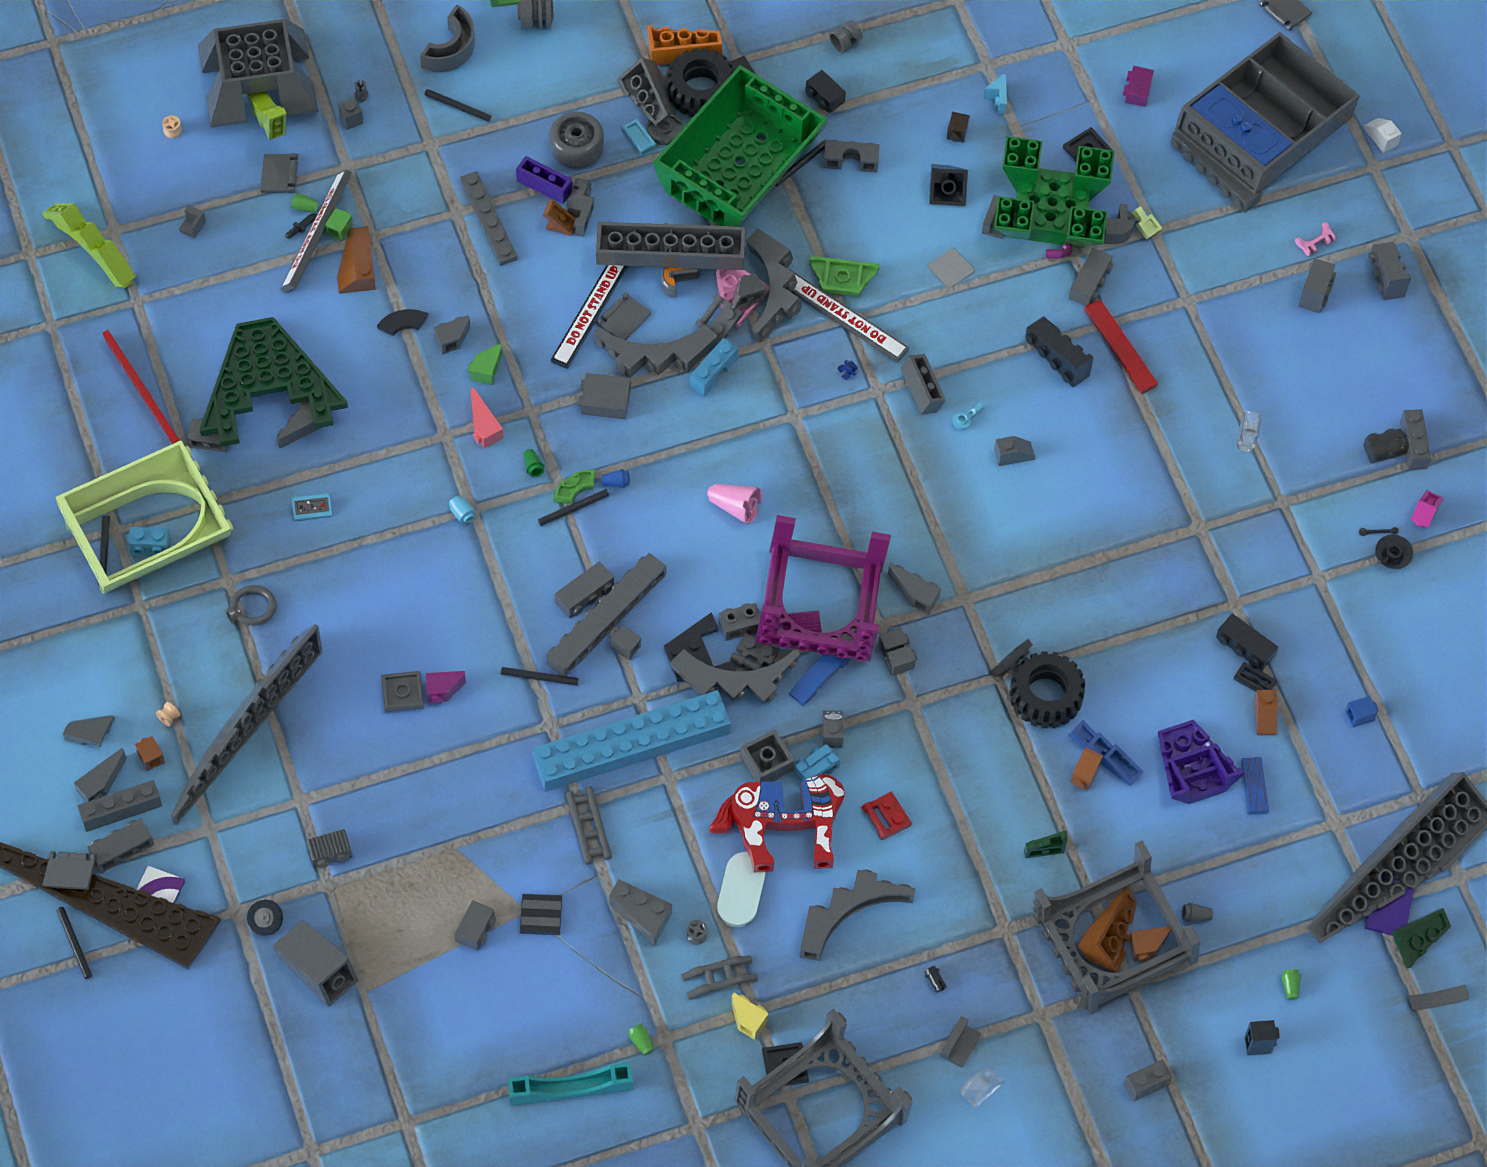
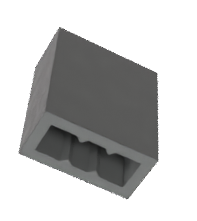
M586 373L585 380L581 381L580 390L583 391V396H579L578 407H581V414L626 419L631 378Z

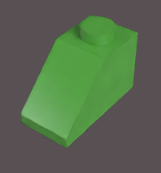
M501 344L476 354L473 362L470 361L468 372L472 381L489 385L493 384L502 357Z

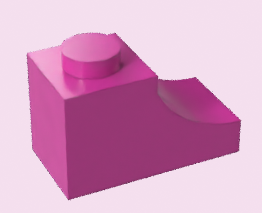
M1426 490L1419 500L1411 520L1417 526L1428 528L1442 503L1443 497Z

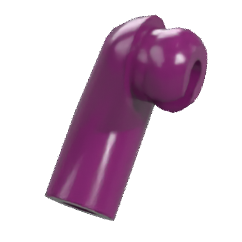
M1063 244L1062 249H1047L1046 258L1060 259L1070 256L1072 254V246L1070 244Z

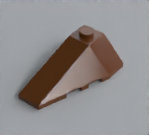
M368 226L350 228L337 275L339 294L376 290Z
M1124 888L1085 932L1078 945L1088 961L1113 973H1117L1125 958L1126 952L1123 948L1125 941L1129 940L1130 935L1127 934L1128 926L1133 922L1137 905L1136 899L1128 888Z

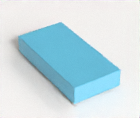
M638 119L622 126V131L640 155L656 148V143Z

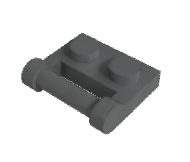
M716 294L713 303L695 324L699 327L706 325L720 304L724 305V308L710 327L706 325L718 335V341L720 342L723 338L726 339L744 313L739 309H733L730 302Z

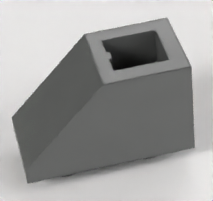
M469 315L458 317L447 323H440L434 327V337L442 355L460 349L470 330Z

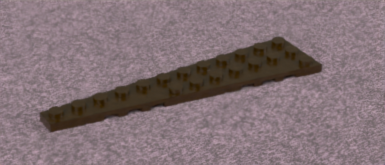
M0 842V868L186 969H189L221 922L220 917L199 910L189 909L185 905L169 902L162 897L157 898L149 895L147 892L135 890L133 887L92 874L89 890L43 887L42 884L49 859L38 857L36 854L28 851L25 852Z

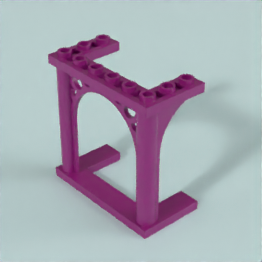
M777 515L769 551L771 559L764 604L755 642L763 645L799 649L803 652L810 651L821 655L828 654L839 658H851L861 662H870L879 625L874 624L880 574L883 571L891 535L872 531L867 552L792 539L796 518ZM788 556L864 569L859 607L852 622L840 630L820 633L799 626L789 617L784 608L782 598ZM782 624H789L791 626L789 630L778 629ZM841 635H849L853 642L843 640Z

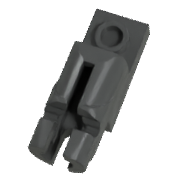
M577 178L573 185L574 189L571 191L566 204L567 212L576 218L574 222L576 235L584 237L594 209V198L590 197L592 184L585 179Z

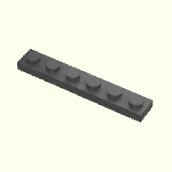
M475 171L461 176L460 181L500 266L518 260L517 254L478 172Z

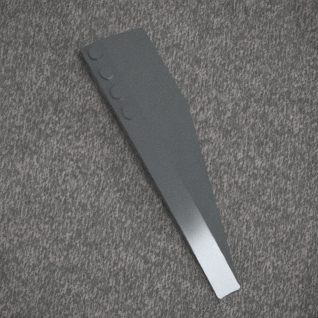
M312 625L292 640L291 646L280 654L279 660L275 665L272 664L268 668L264 678H260L256 682L253 691L221 729L196 767L171 816L175 825L181 821L322 654L318 625Z

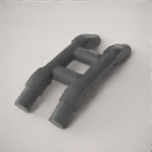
M750 955L734 956L726 960L692 968L690 971L681 974L684 982L703 974L706 977L707 984L687 992L688 998L691 1000L715 990L757 981L758 976L756 973L740 974L735 977L732 970L734 966L751 963L752 957ZM724 969L727 979L715 982L712 972Z

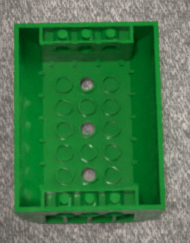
M739 65L654 160L655 171L668 195L717 226L739 227L824 130L828 119ZM764 136L766 140L759 141L757 137ZM743 160L745 163L738 165L736 161Z

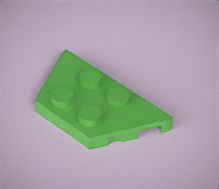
M810 256L809 258L820 289L832 294L859 297L880 268V264L818 256Z

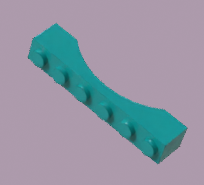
M631 1063L612 1064L595 1071L572 1076H521L508 1078L510 1104L515 1106L633 1090Z

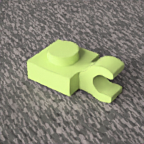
M1141 206L1131 213L1133 218L1139 221L1136 226L1146 240L1162 229L1152 214L1147 216Z

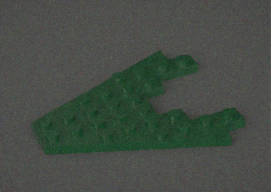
M274 317L238 323L233 332L200 426V434L204 436L219 433L221 447L239 444L235 415L253 412L251 397L288 390L291 404L305 401L310 402L315 429L333 426L331 411L348 408V403Z

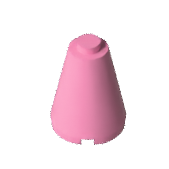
M715 483L709 487L707 492L710 502L743 523L750 524L754 521L759 512L756 509L757 504L762 502V490L754 486Z

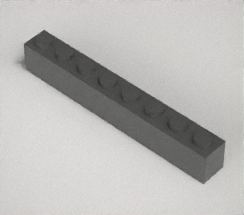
M648 553L645 557L642 556L637 561L636 566L632 570L629 569L620 582H616L612 586L611 591L600 598L598 605L595 608H590L582 621H577L573 626V630L569 634L563 635L560 643L548 651L547 665L561 676H567L666 576V565L651 553Z

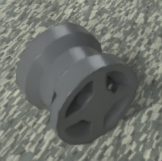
M694 920L687 927V939L692 944L698 945L703 943L707 937V926L701 920Z

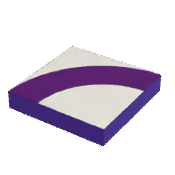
M148 866L136 890H141L157 898L162 897L169 902L175 903L185 884V879Z

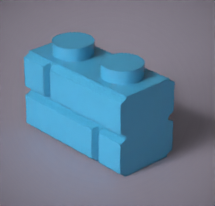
M827 744L822 747L816 746L806 758L802 756L795 762L794 773L801 781L820 774L829 775L840 767V760Z

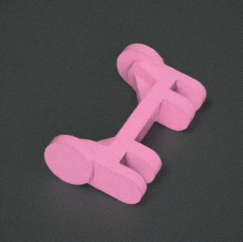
M1324 222L1322 223L1321 236L1312 241H1304L1298 237L1295 239V243L1309 256L1311 252L1315 253L1317 251L1316 244L1324 241L1328 245L1331 241H1335L1336 237L1331 231L1329 224Z

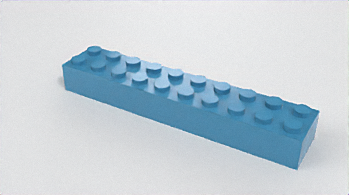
M717 690L532 748V755L546 792L731 734V722Z

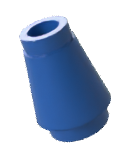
M624 469L602 474L603 486L625 488V486L630 485L628 470L624 471Z

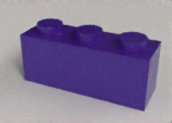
M527 156L524 157L516 168L518 182L561 204L565 203L573 190L571 178Z

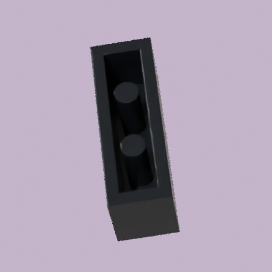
M1233 613L1220 626L1216 635L1221 644L1230 647L1236 655L1245 658L1253 667L1259 668L1261 671L1276 656L1278 650L1276 644Z

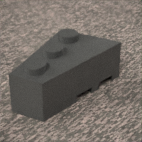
M618 879L609 895V905L626 921H629L640 934L644 935L651 945L655 946L672 915V904Z

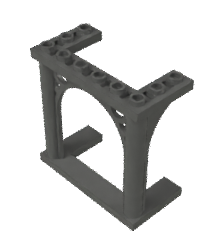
M1143 840L1135 843L1133 864L1072 893L1057 897L1046 896L1042 888L1035 891V899L1033 900L1035 905L1033 910L1035 913L1033 917L1038 925H1042L1044 938L1053 945L1051 949L1054 956L1060 958L1064 974H1069L1072 980L1070 982L1072 989L1075 993L1078 992L1080 994V1003L1084 1010L1088 1009L1090 1014L1097 1012L1099 1005L1189 962L1190 966L1198 963L1200 941L1191 925L1185 928L1181 926L1151 873L1152 856ZM1142 880L1167 925L1170 926L1171 932L1179 946L1124 972H1104L1090 966L1079 955L1074 944L1073 930L1077 918L1085 908L1094 902ZM1071 912H1073L1074 914L1072 918H1069L1068 916L1064 915L1066 913L1067 915H1069ZM1063 920L1066 921L1070 925V927L1068 929L1062 930L1057 928L1055 923L1057 921ZM1062 935H1067L1069 939L1064 941ZM1071 953H1075L1076 956L1072 957ZM1080 968H1085L1087 970V973L1084 976H1082L1083 971H1080ZM1092 974H1096L1099 978L1096 985L1090 976ZM1103 978H1109L1110 981H1105V985H1103Z
M835 1009L827 1013L825 1026L806 1046L752 1086L744 1076L737 1081L734 1101L788 1167H842L895 1125L899 1124L901 1126L907 1122L913 1103L910 1094L905 1090L903 1091L900 1087L893 1092L890 1088H885L881 1083V1077L876 1072L873 1073L870 1070L866 1059L859 1057L855 1052V1046L850 1041L847 1042L844 1039L847 1021ZM832 1050L838 1051L840 1056L836 1063H832L829 1060V1053ZM824 1053V1061H818L817 1059L822 1058L821 1054ZM843 1059H845L846 1065L849 1064L848 1068L842 1065ZM817 1067L839 1070L848 1075L861 1091L864 1100V1115L861 1124L849 1138L816 1163L810 1156L801 1162L756 1106L806 1070ZM871 1091V1094L875 1097L870 1098L867 1092ZM877 1102L882 1104L884 1109L880 1112H874L869 1108V1105ZM868 1116L874 1117L871 1122L868 1121Z

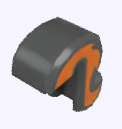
M663 267L661 270V287L663 292L669 297L676 298L675 282L698 279L701 269Z

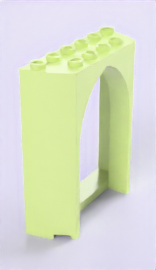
M178 441L56 496V501L65 519L66 527L73 533L98 580L102 593L114 590L231 535L233 526L230 520L225 519L223 507L221 504L217 505L214 491H209L207 487L209 484L205 475L201 476L197 461L191 459L192 453L188 445L184 446L182 441ZM155 493H177L188 496L201 504V512L196 525L182 541L169 549L108 577L79 526L138 498Z

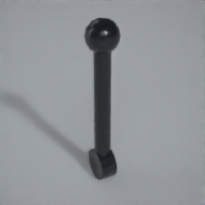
M1397 527L1377 530L1361 528L1359 535L1365 536L1372 533L1397 534L1399 530Z

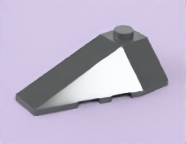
M642 57L624 72L618 80L623 92L634 101L633 103L643 110V113L654 125L658 126L670 116L663 78L656 61Z

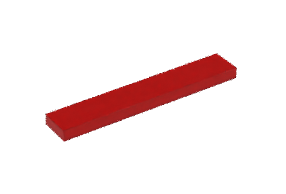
M1100 299L1085 306V312L1140 393L1143 394L1157 387L1158 382L1102 300Z

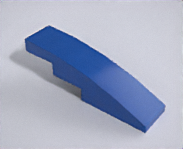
M1084 720L1068 734L1083 749L1087 747L1102 755L1101 765L1131 786L1144 772L1117 744L1113 746L1100 732L1096 733Z

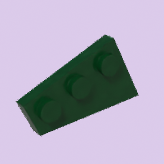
M1439 908L1391 931L1406 968H1411L1420 956H1423L1427 949L1451 927L1444 908Z

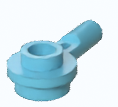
M979 402L967 413H956L952 420L955 428L958 430L967 429L971 424V418L985 408L984 404Z

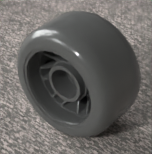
M569 112L560 116L551 126L549 135L550 150L554 158L562 165L570 168H584L596 162L601 156L604 147V133L601 124L592 115L584 112Z

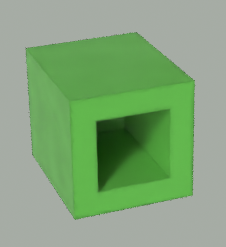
M335 208L325 224L326 235L343 241L353 226L352 215L345 210Z

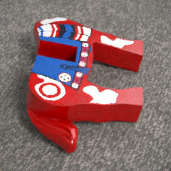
M826 774L802 780L801 796L803 810L784 811L782 782H747L739 786L734 795L724 801L716 818L710 825L709 831L712 834H726L731 830L735 822L742 835L743 845L750 856L753 873L773 872L774 858L767 850L764 842V835L767 829L799 831L815 828L813 869L833 868L834 857L830 846L832 826L844 801L845 790L836 778Z

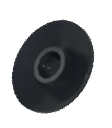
M1386 535L1377 542L1375 554L1378 561L1385 567L1400 569L1411 562L1413 548L1410 542L1402 536Z

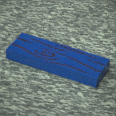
M1262 757L1242 758L1241 763L1244 772L1243 778L1248 814H1266L1269 812Z

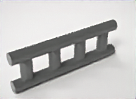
M592 786L585 788L586 794L576 797L573 791L566 792L586 865L593 863L592 857L603 854L605 860L612 858ZM589 802L591 812L579 814L577 804ZM593 819L596 829L584 831L582 822ZM599 837L601 847L589 849L587 839Z

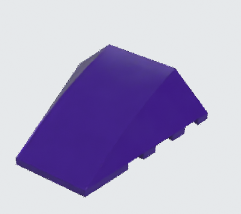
M1194 720L1160 730L1157 733L1171 799L1191 804L1224 793L1244 775V772L1233 764L1229 756L1226 757L1221 752V748L1210 740V736Z

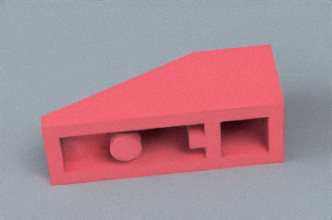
M473 387L470 389L474 424L473 437L478 444L481 443L483 448H486L503 439V428Z

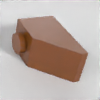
M1257 690L1253 700L1257 735H1276L1278 718L1276 690Z
M1085 747L1073 771L1071 782L1077 788L1088 791L1099 773L1103 756Z
M1170 926L1131 932L1129 943L1134 962H1147L1153 959L1168 939L1171 931Z

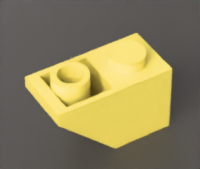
M734 993L732 995V1007L737 1028L755 1040L767 1023L769 1013H767L764 1007L752 1004L746 996Z

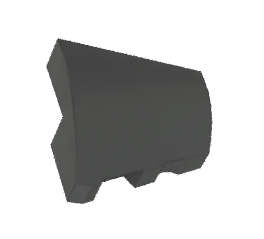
M109 715L71 721L63 732L64 740L80 745L87 743L101 747L106 733L109 734L115 717Z

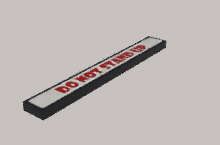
M606 265L551 358L552 363L566 369L569 368L628 266Z

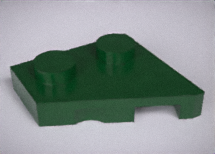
M1067 831L1029 841L1025 844L1024 848L1025 858L1064 853L1068 840Z

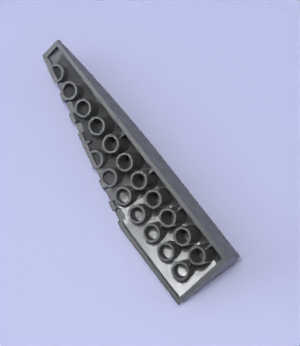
M1464 772L1451 773L1351 875L1307 927L1319 943L1339 933L1345 927L1356 923L1362 917L1368 916L1374 910L1405 894L1407 887H1412L1413 889L1425 880L1434 877L1435 874L1448 869L1487 829V801ZM1381 874L1384 876V881L1381 880ZM1393 877H1394V878H1398L1399 881H1393V882H1392Z

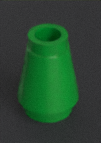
M533 449L526 450L524 458L527 473L531 477L541 476L544 473V464Z

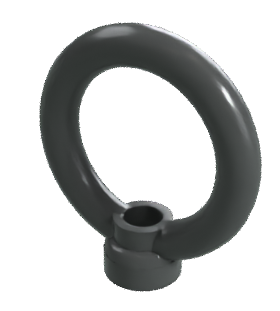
M257 585L246 586L239 589L232 596L230 608L225 610L226 615L232 624L239 621L245 625H260L270 620L274 615L276 600L274 595L264 587ZM258 593L268 600L269 607L264 615L257 618H249L242 615L238 607V601L246 594Z

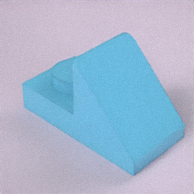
M1002 74L988 85L984 92V99H995V107H998V114L1006 113V74Z

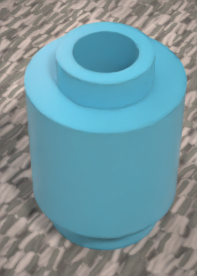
M458 495L451 499L449 502L450 510L460 523L472 522L476 511L466 498Z

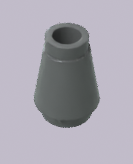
M1190 902L1183 905V920H1187V922L1212 920V908Z

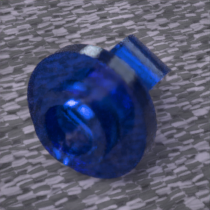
M846 359L844 361L845 365L842 364L837 368L840 372L846 370V373L841 376L844 380L849 379L851 375H857L856 370L858 368L852 360L849 362Z

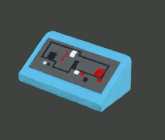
M329 493L292 498L294 521L332 516Z

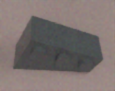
M1388 242L1372 245L1368 258L1374 267V278L1378 280L1379 294H1382L1383 300L1405 297L1411 276L1410 274L1406 275L1404 271L1406 266L1399 261L1401 255L1395 243Z

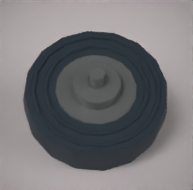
M264 899L255 902L247 913V923L251 930L258 935L266 936L275 933L283 922L282 910L272 900Z

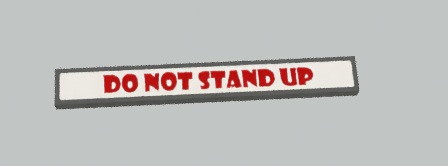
M346 169L337 174L280 288L285 293L296 288L325 229V224L332 215L352 172Z
M793 272L798 283L795 289L790 292L799 297V299L897 363L908 352L909 347Z

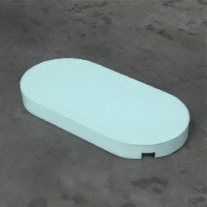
M747 852L738 853L728 861L718 899L717 912L722 921L732 927H742L754 920L766 872L753 873L751 859Z

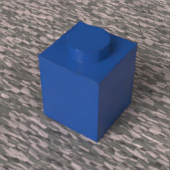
M1370 696L1349 702L1346 708V714L1353 727L1374 721L1378 713L1377 704L1372 701Z

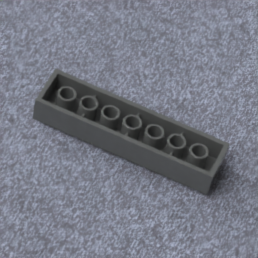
M598 222L596 265L744 270L745 227Z

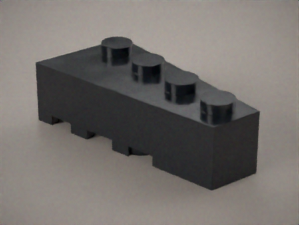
M1043 316L1027 327L1026 341L1037 349L1039 355L1049 362L1053 370L1058 371L1064 382L1075 387L1090 376L1094 357L1090 353L1088 355L1082 352L1083 348L1079 344L1073 345L1068 335L1062 336L1060 329Z

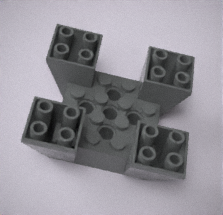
M286 19L216 28L198 44L202 74L219 71L206 97L210 127L246 123L243 94L278 90L281 108L284 107L286 117L319 112L314 83L294 62L295 60L309 59L305 30Z

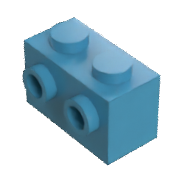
M130 527L128 545L132 555H156L170 548L171 537L169 528Z

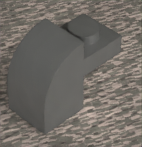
M1120 204L1118 219L1106 220L1104 244H1121L1132 236L1135 220H1131V212L1128 211L1127 204Z

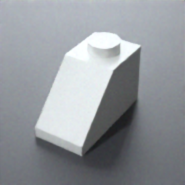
M1377 118L1363 125L1364 130L1383 153L1398 146L1402 133L1391 120Z

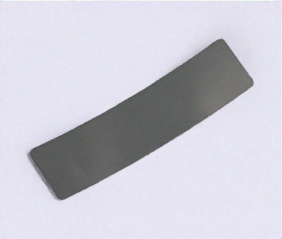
M1465 984L1445 990L1408 996L1413 1010L1449 1005L1470 998Z

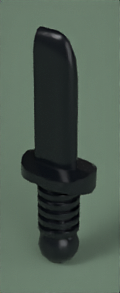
M312 213L300 223L294 222V227L285 234L286 238L291 239L298 232H305L304 228L315 220L317 214Z

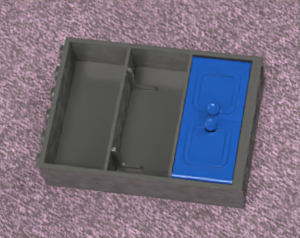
M1279 32L1182 106L1175 130L1255 195L1348 122L1353 116L1360 95L1303 51L1302 48L1293 43L1288 37Z

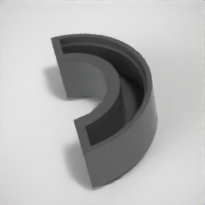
M456 4L447 17L448 30L454 33V37L444 44L429 43L420 55L421 68L433 72L452 70L465 63L473 53L475 46L474 24L468 12Z

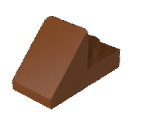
M548 201L543 214L548 220L546 229L569 236L573 235L576 218L556 201Z

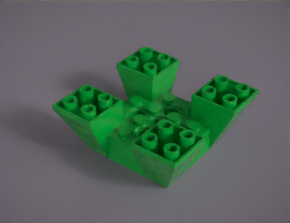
M1006 136L1002 169L1017 194L1016 199L998 196L994 229L1010 238L1059 245L1070 244L1071 246L1081 248L1103 244L1107 211L1089 209V202L1111 183L1115 151L1079 146L1074 173L1041 169L1039 165L1043 141Z

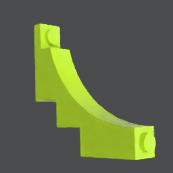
M267 91L244 94L253 116L256 115L261 128L264 127L269 140L286 135V111L284 107L281 108L275 105Z
M55 203L42 213L45 219L52 220L57 228L71 236L93 257L115 287L126 288L133 283L132 280L136 275L113 241L105 240L94 222L85 220L75 203Z

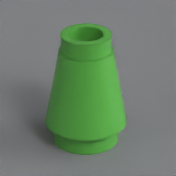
M294 193L291 207L295 208V210L317 212L319 205L318 201L302 193Z
M1283 970L1281 979L1287 999H1299L1301 981L1299 970Z
M642 1023L628 1031L629 1038L643 1055H647L654 1050L647 1028Z

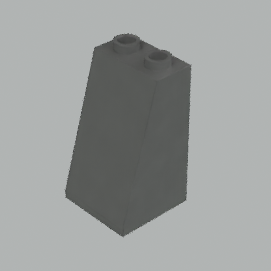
M304 920L295 925L273 945L278 958L328 1007L359 981L349 958Z

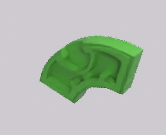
M582 470L573 473L572 476L562 481L554 494V502L573 504L574 498L580 492L593 489L595 470Z

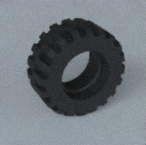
M697 48L692 49L691 52L686 51L682 56H677L675 62L673 61L669 66L667 74L668 98L677 110L680 109L681 113L685 115L687 113L690 117H694L735 70L732 68L731 62L726 61L725 56L722 54L718 55V52L714 50L711 52L705 48L703 50H698ZM695 77H707L712 79L716 85L710 89L697 90L688 86L686 82Z
M1041 651L1040 655L1033 653L1030 655V659L1025 657L1021 660V664L1016 666L1013 673L1009 695L1011 696V705L1015 706L1014 711L1017 715H1022V720L1025 722L1030 721L1032 726L1042 725V728L1048 729V726L1057 728L1060 723L1065 725L1069 723L1070 719L1076 717L1077 712L1080 711L1086 684L1085 679L1082 678L1083 673L1081 669H1077V664L1074 661H1068L1069 657L1065 655L1061 657L1057 652L1048 654V651ZM1039 679H1050L1062 686L1065 695L1054 701L1042 700L1032 693L1029 685Z

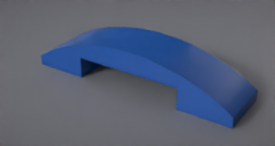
M828 654L823 655L800 678L789 692V695L804 706L816 695L817 690L840 667L843 668L851 658H839Z

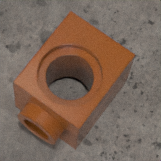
M153 736L142 738L135 744L137 754L147 771L165 763L163 753Z

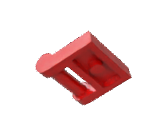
M892 791L861 806L863 812L867 813L878 830L881 840L895 835L912 824ZM878 808L890 828L884 827L874 809Z

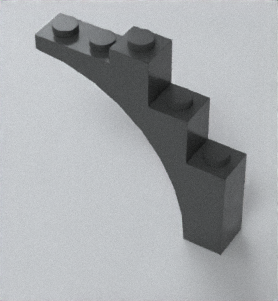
M757 228L746 240L749 251L758 257L766 267L770 280L766 308L759 321L752 328L755 339L762 342L764 338L770 335L774 327L782 322L784 317L791 320L794 315H797L802 305L799 297L790 292L795 289L798 283L795 274L786 268L790 266L793 260L790 249Z
M703 325L695 332L675 341L659 344H641L620 339L598 327L594 331V342L599 348L605 349L610 357L616 359V369L620 374H625L628 378H631L644 365L649 371L655 372L659 376L673 362L679 369H683L688 373L717 346L718 335L706 325Z
M683 649L670 662V667L700 696L715 691L717 689L715 686L717 685L732 701L735 698L739 700L747 692L745 689L747 688L764 704L766 701L771 702L777 694L775 692L778 687L774 682L779 683L785 677L784 672L788 668L792 670L799 663L797 660L799 654L793 650L783 659L770 666L752 671L737 672L709 666L694 658Z
M867 869L857 870L854 891L844 887L833 888L829 909L820 905L809 906L800 957L820 961L824 946L830 935L845 919L866 907L880 903H913L915 888L907 884H892L886 880L876 881L877 873Z

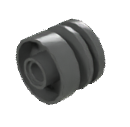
M520 0L518 2V20H521V30L533 29L534 21H538L539 29H542V21H547V29H551L554 19L553 0Z

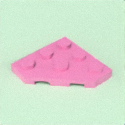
M717 269L716 278L719 295L732 304L738 280L744 275L751 274L745 270ZM764 282L762 283L766 286L767 291L764 297L762 298L761 302L769 294L770 286H768ZM761 302L737 308L744 314L735 327L739 328Z

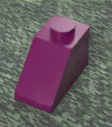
M465 671L426 673L428 703L440 704L447 702L466 683Z

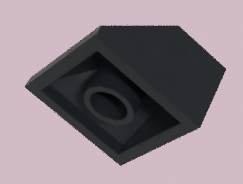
M931 164L929 204L965 206L968 170L951 165Z

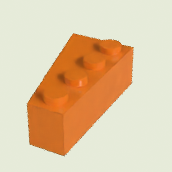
M647 25L650 58L656 61L657 65L671 64L673 61L675 62L677 56H682L684 52H691L692 49L697 48L698 50L705 48L711 52L714 50L718 52V55L722 54L720 31L702 29L689 31L687 28L671 30L665 26L659 29L653 28L652 25Z

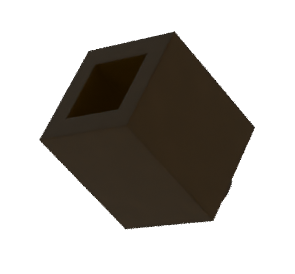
M952 111L947 139L964 143L970 115Z

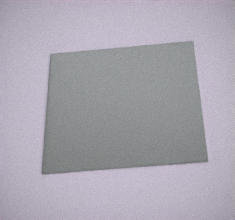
M954 248L927 265L948 289L975 272Z

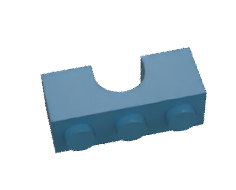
M723 338L692 372L689 379V387L705 397L715 385L720 371L723 369L727 372L737 361L738 347Z

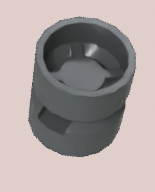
M849 20L841 25V28L838 27L830 32L829 38L834 48L839 52H843L851 47V45L862 40L863 35L856 22Z

